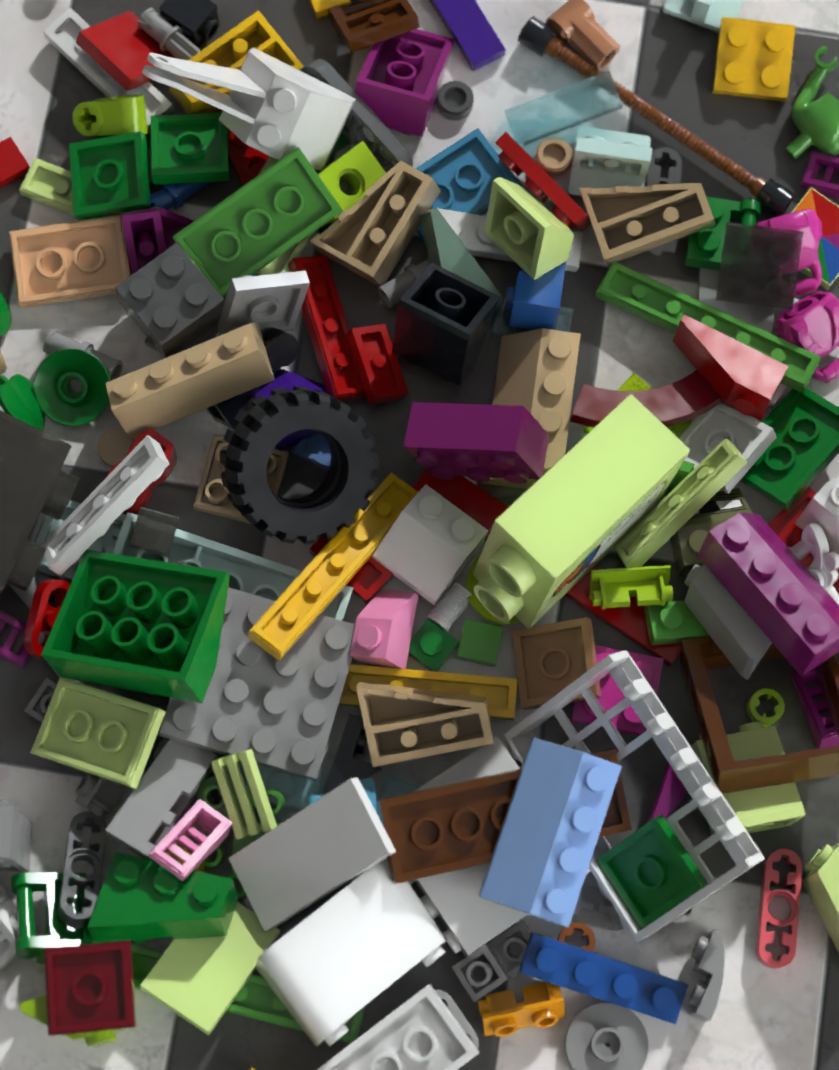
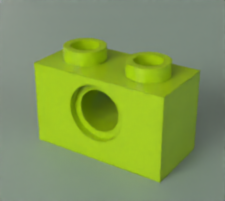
M362 141L317 174L343 211L345 209L348 211L365 196L364 192L385 175L386 172L364 141ZM339 180H343L348 185L349 195L341 191ZM337 216L321 226V228L331 222H335L338 219Z

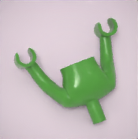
M825 46L816 51V67L797 97L791 111V117L801 132L785 148L794 159L811 144L827 154H839V101L829 92L813 101L826 74L832 72L837 66V57L827 64L820 62L821 57L828 50Z

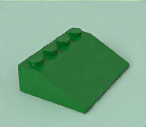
M86 550L78 565L41 656L63 678L203 703L217 665L230 575L226 571Z

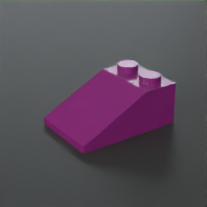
M415 29L406 32L402 36L373 44L357 78L355 92L387 128L398 130L403 134L423 137L437 99V93L448 64L454 39Z

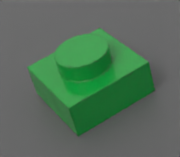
M427 618L411 639L408 655L429 671L438 672L457 648L460 641Z

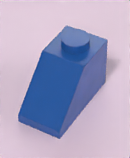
M566 261L535 280L524 270L518 272L515 287H507L504 309L511 310L509 326L531 330L541 328L555 330L560 309Z

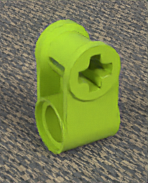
M143 94L104 97L95 101H86L79 103L73 111L72 120L74 127L85 136H116L139 131L143 134H148Z

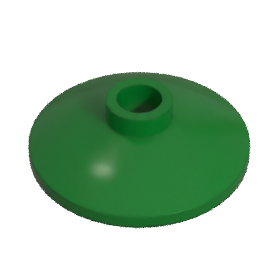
M63 349L48 356L39 366L34 380L35 396L40 408L52 420L68 426L85 425L98 418L106 409L109 403L106 383L110 381V377L104 365L94 355L80 349ZM72 379H78L82 383V390L80 392L72 390L70 386Z

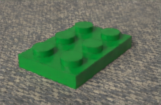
M807 388L804 393L792 389L762 422L774 429L777 438L740 480L787 512L839 453V407Z

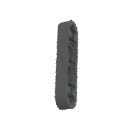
M315 59L300 70L316 79L318 77L320 81L356 99L341 131L353 146L364 141L386 173L399 161H403L413 167L412 157L404 145L327 61ZM363 127L370 130L374 137V142L367 139L363 132Z

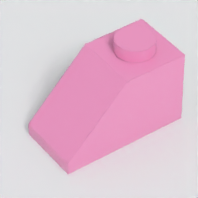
M380 590L356 617L349 656L366 666L406 669L419 594L408 591Z

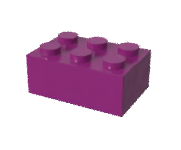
M412 402L404 448L416 458L419 464H422L430 472L432 477L437 479L452 480L454 476H467L474 481L488 482L492 477L504 478L512 483L524 484L527 483V479L539 480L542 477L549 434L524 406Z

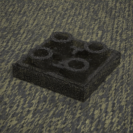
M726 222L716 300L793 310L804 232Z

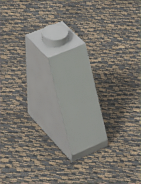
M695 564L684 582L689 587L684 603L740 676L748 680L772 642L705 564L702 567Z

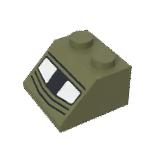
M739 488L732 489L729 494L724 491H718L670 538L678 577L688 575L695 564L703 566L704 562L698 557V553L710 530L739 512L752 513Z

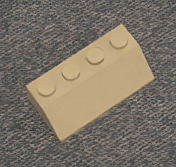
M253 322L106 383L112 412L128 437L133 439L149 428L155 430L274 381L275 378L257 322Z
M541 328L501 337L492 405L524 406L549 434L543 469L544 475L565 456L581 334ZM491 477L490 481L481 483L528 490L538 480L527 479V483L517 484L506 481L504 478Z

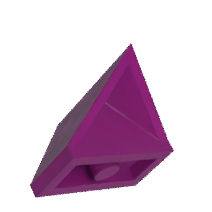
M160 207L121 213L131 274L133 275L176 243L173 236L195 220Z

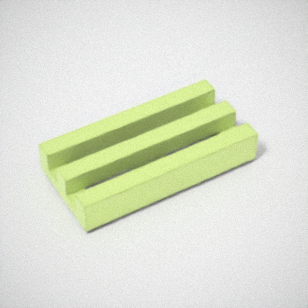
M245 750L211 761L229 819L233 822L232 828L236 840L248 835H256L263 831H271L277 827L253 750ZM239 761H241V763H242V766H243V769H244V772H245V775H246V778H247L249 787H248V785L245 784V782H244V779H243V776H242V773H241V770H240V767H239V764H238ZM252 796H253V799H254V802H255V805H256V808H257V812H258V815H259V818H260V821H261L260 823L257 822V819H256V816H255V813H254V810H253V807H252V803H251Z

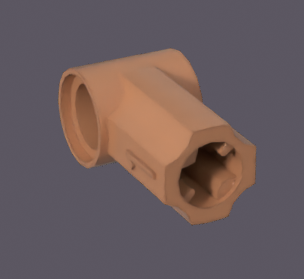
M568 0L546 19V24L559 33L557 39L562 41L563 45L570 44L595 68L603 69L619 52L620 45L595 21L592 9L584 0Z

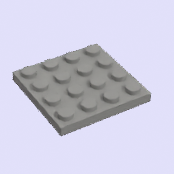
M228 587L217 665L203 703L170 697L159 736L226 756L252 749L257 765L316 782L352 657L349 655L355 624L320 614L282 659L278 661L247 637L249 630L275 601Z

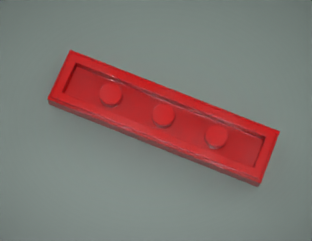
M327 256L293 258L288 263L290 272L306 271L310 281L301 309L327 394L341 402L364 399L366 394L346 337L350 330Z

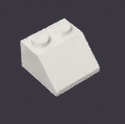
M425 484L403 509L372 555V558L435 605L480 551L488 530Z

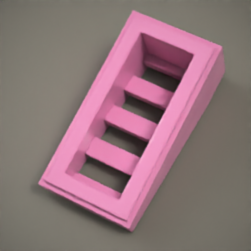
M199 799L150 852L149 857L183 881L226 839L233 822ZM197 825L203 831L208 833L209 836L206 837L201 832L196 830L194 826ZM189 834L191 837L200 842L201 845L198 846L190 839H188L185 835ZM179 842L193 852V854L190 856L175 844ZM168 850L171 851L177 857L182 859L185 863L181 865L176 860L167 855L166 852Z

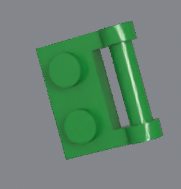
M706 196L716 225L688 235L684 265L741 275L752 273L754 271L755 258L752 255L751 229L756 225V220L760 218V202L753 199H745L739 202ZM730 218L741 220L737 253L735 255L725 254Z
M19 873L12 876L11 890L13 894H16L19 939L15 941V948L18 958L31 959L44 955V948L93 944V939L87 928L88 925L82 928H72L64 924L58 915L63 873ZM74 873L79 877H87V873ZM76 890V896L72 905L74 906L75 913H82L84 908L82 907L84 890ZM35 891H44L47 936H36L32 894Z

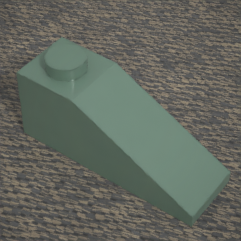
M437 207L422 213L420 218L429 263L432 262L500 296L498 305H500L505 299Z

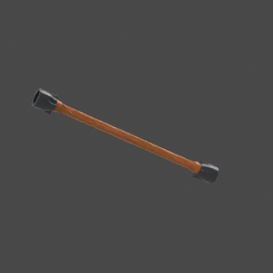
M532 16L526 22L518 36V42L541 57L544 54L552 58L558 57V60H561L567 66L569 65L574 71L577 70V73H581V76H584L586 79L588 78L596 86H600V89H604L605 92L608 91L609 95L611 94L615 99H619L628 108L631 107V110H635L636 113L640 116L642 115L650 123H654L659 129L662 128L663 132L666 131V134H669L675 140L677 139L682 145L685 144V147H689L694 153L697 152L698 156L701 155V158L705 157V160L710 164L713 163L712 165L716 166L717 169L720 168V171H724L729 177L732 176L733 180L736 179V182H740L741 185L744 184L745 188L748 187L749 193L756 197L755 200L760 202L761 208L772 216H782L796 195L772 178L769 181H765L761 177L754 178V175H750L749 171L746 173V169H743L741 166L738 167L739 165L731 161L730 158L727 159V156H723L718 150L715 151L714 147L711 148V145H707L706 142L703 143V140H699V137H696L695 134H692L690 131L688 132L683 126L680 127V124H676V121H672L671 118L668 119L667 115L664 116V113H661L655 107L653 108L648 102L645 103V100H641L636 94L633 95V92H629V89H626L624 86L622 87L613 78L610 79V76H606L605 73L601 70L599 71L594 65L591 66V63H587L586 60L583 61L582 57L579 58V55H576L570 49L568 50L567 47H564L563 42L557 39L559 33L537 17Z

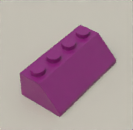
M739 512L708 532L698 557L801 677L839 652V605L759 514Z

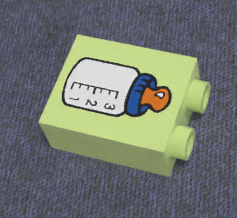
M630 394L495 520L472 574L480 581L474 586V593L479 602L496 619L508 622L515 615L530 629L658 505L690 449Z

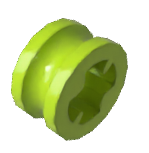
M766 688L755 692L746 704L748 718L752 723L762 722L763 727L776 723L782 717L785 709L781 695L772 689ZM760 698H765V703L771 700L775 707L770 711L772 717L766 718V713L759 715L756 711V708L760 705Z

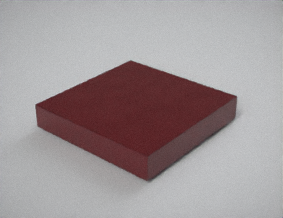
M130 940L44 948L48 1036L136 1028L132 947Z

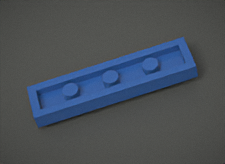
M532 931L518 970L522 974L673 1024L677 1022L688 988V984Z

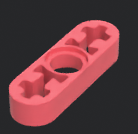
M778 849L769 854L764 860L762 869L756 955L764 966L771 969L787 966L792 962L796 953L803 866L800 857L789 849ZM781 857L786 858V865L792 866L793 869L792 872L785 875L783 887L792 886V893L783 889L770 891V884L774 886L779 884V871L773 870L772 865L778 863ZM781 897L789 903L790 914L785 920H776L770 915L768 904L772 898ZM766 924L774 928L786 926L789 928L788 933H779V946L786 948V953L778 956L777 961L772 960V953L765 950L766 945L773 943L775 931H766Z

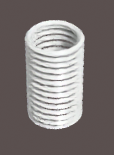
M454 582L450 589H448V592L444 594V597H441L440 602H437L438 605L433 607L427 618L448 632L449 628L459 618V615L464 612L465 607H468L470 604L468 597L469 595L472 596L471 592L461 584Z

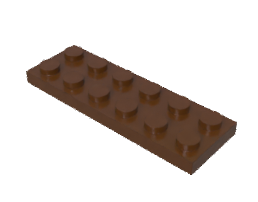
M616 749L589 753L619 765ZM521 769L376 800L379 819L396 850L395 853L387 857L393 883L398 884L489 863ZM619 773L599 837L632 830L621 773Z

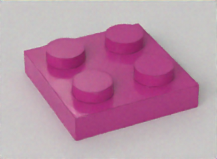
M595 645L597 663L608 655L623 650ZM628 652L655 694L658 695L664 659ZM610 673L599 680L601 698L596 699L604 711L607 712L626 697ZM586 700L574 702L571 723L588 726L598 719ZM631 705L611 719L613 725L620 733L640 736L647 731Z

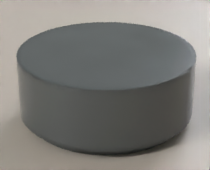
M460 81L445 83L437 93L436 106L438 112L448 120L457 121L466 118L473 108V92L468 85Z

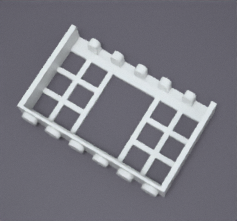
M627 650L605 657L504 734L510 744L509 748L512 755L522 764L531 738L541 740L535 728L553 715H555L569 737V740L561 746L575 747L577 750L589 754L590 751L583 740L603 726L619 750L616 753L618 762L653 738L693 800L666 818V821L709 885L644 929H641L596 861L612 849L604 836L599 837L589 869L598 881L597 884L601 894L611 901L620 915V922L623 928L634 937L637 943L656 933L765 859ZM610 673L626 698L605 712L590 690V687ZM582 694L598 719L577 733L562 708ZM631 705L647 731L627 745L611 719ZM698 807L715 834L694 847L677 821ZM721 841L737 866L715 880L700 854Z

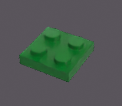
M222 112L151 116L153 185L229 181L227 127L219 120Z
M141 131L69 144L73 216L75 218L85 220L121 214L123 212L151 209L146 136Z
M662 814L649 821L596 860L641 929H644L709 885Z

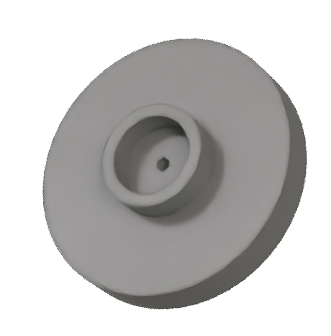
M610 1002L597 1003L580 1011L571 1021L565 1036V1053L573 1070H641L648 1054V1037L642 1022L631 1010Z

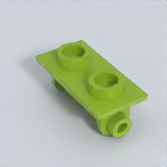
M670 565L591 570L589 600H592L593 606H600L601 610L630 607V597H636L638 606H665L667 601H673L672 585H669L671 567Z

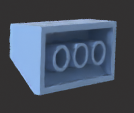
M531 738L478 897L569 928L622 766L579 750Z

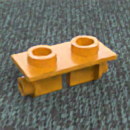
M549 982L521 987L524 1001L516 1003L513 989L485 995L484 1000L478 1001L480 1016L483 1018L484 1035L504 1037L514 1034L518 1029L531 1026L545 1028L556 1024L558 1020L565 1019L564 997H561L560 987L555 984L551 985Z

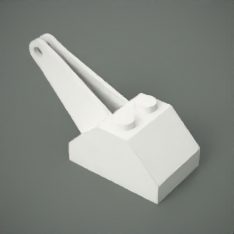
M254 47L248 51L241 70L171 58L156 53H149L147 58L156 67L145 65L142 70L146 77L156 82L176 88L223 110L219 120L245 144L277 160H280L299 147L312 167L319 171H322L326 166L356 100L342 91ZM183 77L228 88L232 91L228 96Z

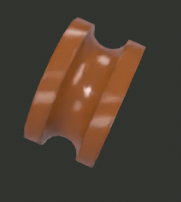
M570 923L569 928L564 927L558 935L557 940L565 942V937H571L574 930L581 931L583 934L580 937L586 936L587 946L580 948L589 951L594 949L595 935L591 928L584 923Z

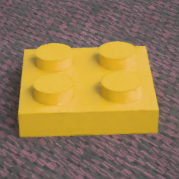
M722 17L719 27L712 93L785 102L788 98L796 25Z

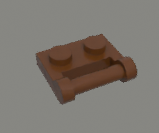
M362 0L342 8L337 5L328 9L329 18L334 29L339 32L350 52L366 49L373 44L402 36L406 32L420 28L418 16L408 0Z

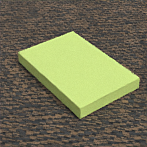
M60 677L30 753L137 789L166 711Z
M237 902L226 936L174 939L144 979L140 989L209 1036L255 971L258 957L274 944L280 935V930L274 928L264 931L257 915Z

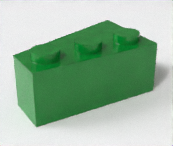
M114 852L87 928L94 943L134 940L135 943L148 942V939L173 937L174 939L226 936L238 901V895L233 879L193 870L181 881L155 861Z

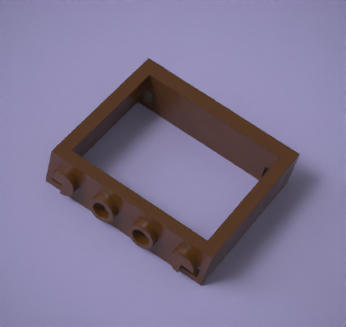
M710 636L681 640V670L712 777L722 794L839 775V745L734 762L707 669L730 666L732 664ZM772 643L761 661L784 656ZM835 654L815 667L839 738V665Z

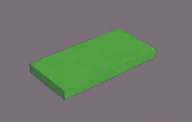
M297 147L173 236V239L182 247L223 297L228 292L232 278H239L245 275L253 276L340 214L343 209L301 149Z

